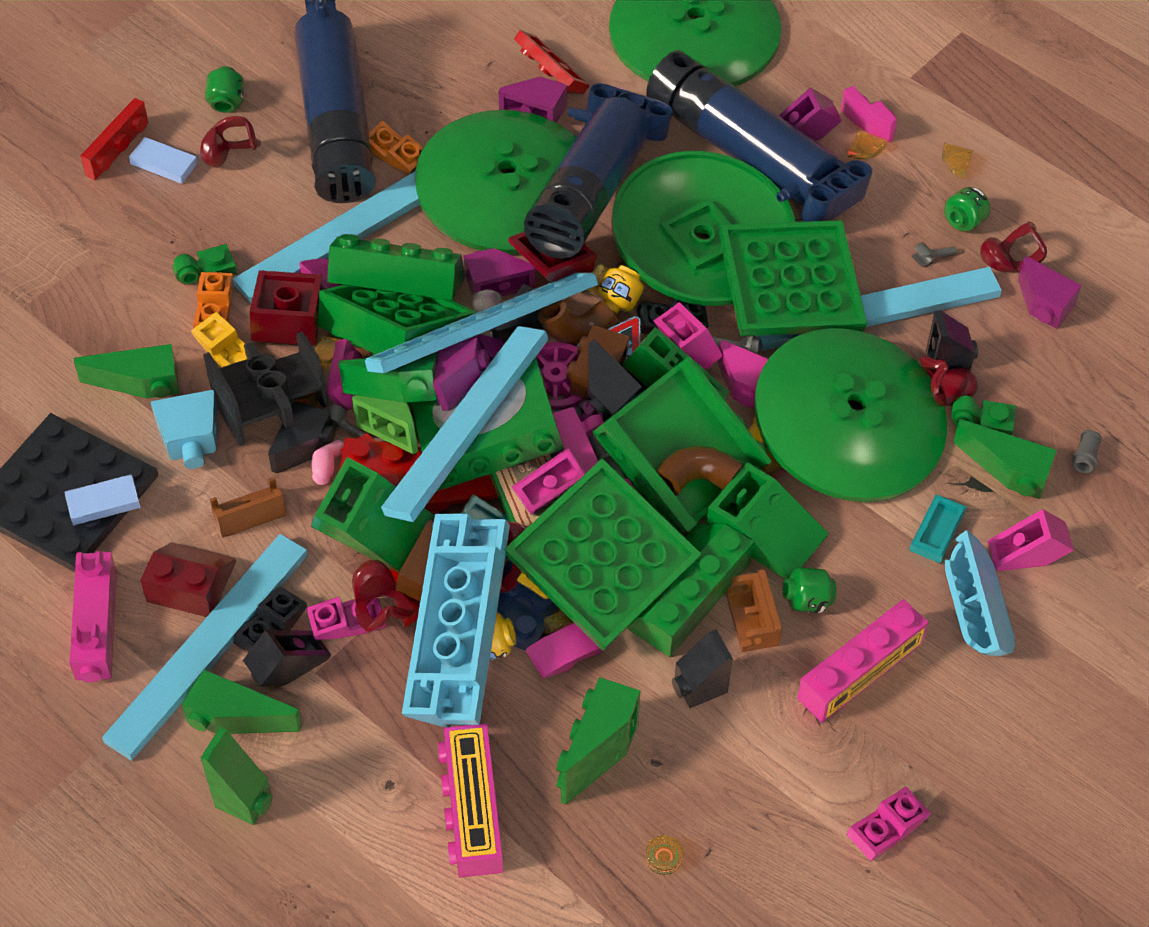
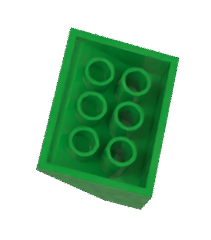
M340 285L320 290L318 327L330 332L333 337L347 339L354 347L363 348L375 355L478 312L452 300Z

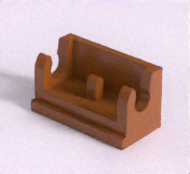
M275 477L268 479V488L221 504H218L216 497L209 499L211 511L222 538L287 516L283 494L280 488H277Z
M765 569L758 570L756 573L738 575L731 578L733 587L726 588V597L741 652L779 646L782 626Z

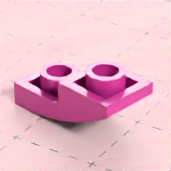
M855 86L844 89L841 111L845 116L870 135L886 142L893 141L897 125L894 113L888 110L881 101L870 105L867 97L862 95Z
M339 596L307 607L315 640L337 639L368 633L357 621L355 599L343 603ZM379 597L367 604V610L373 619L382 611ZM386 622L384 623L383 626H381V627L378 628V629L387 627Z
M575 623L540 639L525 650L543 679L571 670L576 662L604 652Z
M904 787L880 802L876 811L850 826L846 835L872 862L915 830L930 816L931 812L907 787Z

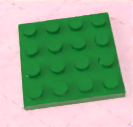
M842 220L720 226L719 237L740 336L804 334L814 330L830 328L865 330L867 320Z
M603 459L598 461L505 548V555L602 651L612 644L701 556V553Z

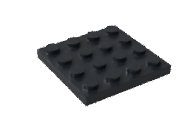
M50 413L0 468V532L75 572L77 552H82V554L94 553L128 511L73 525L65 492L132 474L139 500L159 476L157 468Z

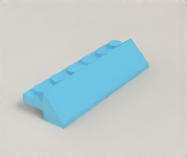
M435 514L402 708L403 716L445 728L451 727V725H480L506 554L505 548L507 547L510 524L506 519L473 520L468 514Z

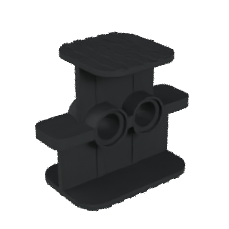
M303 332L297 333L299 352L276 360L272 355L260 354L253 342L244 344L245 360L218 368L209 352L203 354L210 388L214 391L217 409L220 410V414L240 446L246 444L243 426L276 415L279 416L286 428L294 426L291 408L292 399L313 393L323 408L328 407L327 386L319 356Z

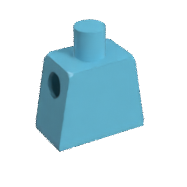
M209 390L151 401L156 425L169 458L172 460L183 459L184 465L188 469H197L203 466V455L214 453L217 450L218 409L214 391Z

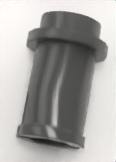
M1085 430L1080 435L1077 452L1071 458L1074 469L1080 473H1090L1098 466L1097 453L1102 442V437L1098 432Z

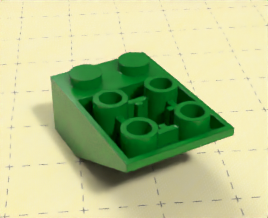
M347 457L315 513L311 527L373 560L382 561L388 568L399 573L428 520H433L435 515L423 508L414 522L385 516L381 507L396 486L377 472Z
M748 462L708 507L706 524H727L754 541L752 559L784 579L789 578L792 571L796 568L803 567L829 534L776 479Z
M599 677L594 689L588 688L582 704V709L585 710L582 720L575 719L569 736V740H572L569 751L563 750L557 763L556 771L560 772L556 787L561 789L562 804L566 805L627 755L639 724L641 690Z

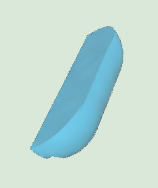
M966 530L955 539L958 543L952 551L950 560H945V572L960 629L965 642L977 652L988 656L1007 655L1014 651L1015 638L994 564L982 543Z

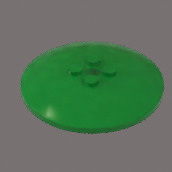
M616 0L610 14L609 35L613 49L619 59L633 73L646 81H649L654 69L664 57L673 51L680 50L732 85L738 86L757 76L771 63L779 48L781 21L772 0ZM699 16V18L691 19L690 17Z
M516 110L483 111L459 118L439 130L427 142L419 156L415 174L418 201L433 225L452 240L479 251L495 248L509 255L520 254L508 243V239L510 236L524 232V220L528 211L577 137L554 121L536 114ZM504 168L512 169L514 173L504 174L500 172V170Z
M681 151L652 159L641 165L627 177L616 195L611 224L613 238L621 257L631 270L640 275V279L643 282L676 300L705 306L732 305L733 300L719 237L720 226L796 222L788 201L779 202L776 195L780 192V189L767 176L754 167L719 153ZM695 233L707 234L710 238L699 239Z
M830 328L814 330L794 337L771 355L763 367L754 393L755 418L761 437L768 450L778 463L794 478L806 486L834 498L854 502H877L892 499L911 491L920 485L933 471L942 456L947 438L945 407L939 406L935 401L931 391L932 379L916 360L896 345L862 331ZM854 400L859 402L863 410L852 409L848 401Z

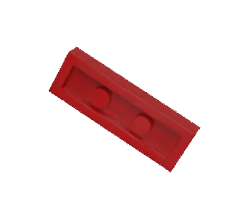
M519 30L514 40L522 47L520 51L529 59L540 63L538 68L550 77H555L560 83L566 84L567 93L570 94L574 91L584 95L590 85L540 38L534 34Z
M134 98L80 155L86 177L96 180L104 171L109 169L111 163L119 154L128 148L131 141L140 132L145 130L149 121L143 101Z

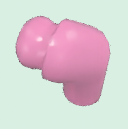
M335 440L314 452L312 456V478L317 484L324 485L330 481L334 472V459L341 456L340 449L344 446L342 441Z

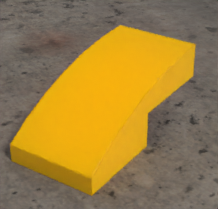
M217 312L191 330L192 335L206 352L211 354L214 361L220 367L246 359L245 343L238 337L236 330Z

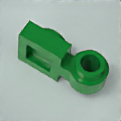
M227 244L198 251L197 261L189 254L178 255L172 265L176 279L184 285L195 283L201 272L237 274L236 265Z
M960 396L952 404L951 418L956 426H958L959 420L963 419L1012 435L1016 405L983 400L980 409L974 398Z

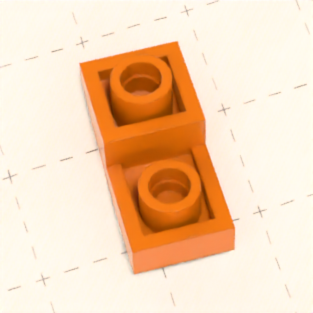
M383 120L369 132V144L374 155L408 174L416 168L423 147L411 136L406 134L402 138Z
M201 272L196 293L198 304L193 329L215 312L227 322L229 321L233 273Z

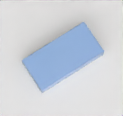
M147 137L143 138L129 156L131 165L181 184L198 164L196 156Z
M132 474L65 492L73 525L140 508Z

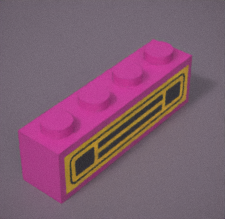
M902 599L803 676L797 699L823 723L919 647L924 641L929 622L905 599Z
M487 723L443 728L445 742H438L439 763H447L448 774L441 775L443 797L450 796L451 808H444L446 831L454 830L455 842H447L450 865L457 864L459 878L503 873L502 849Z

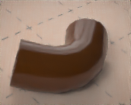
M563 300L543 307L538 314V320L546 332L557 342L571 344L576 347L582 336L588 337L592 325L609 329L620 324L616 315L602 301H599L590 310L581 315L573 314Z
M691 446L676 450L663 460L655 471L674 495L678 496L690 481L696 479L707 480L724 490L744 464L716 448Z

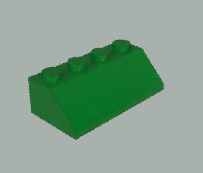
M352 234L337 236L329 246L327 282L453 300L465 280L462 255L453 253L448 248L422 249L420 245L415 243H405L402 246L390 244V241L386 239L360 240L358 236Z
M697 524L691 529L685 538L701 553L700 558L627 628L668 657H671L723 597L726 593V588L732 586L731 578L741 575L751 564L754 541L727 524Z

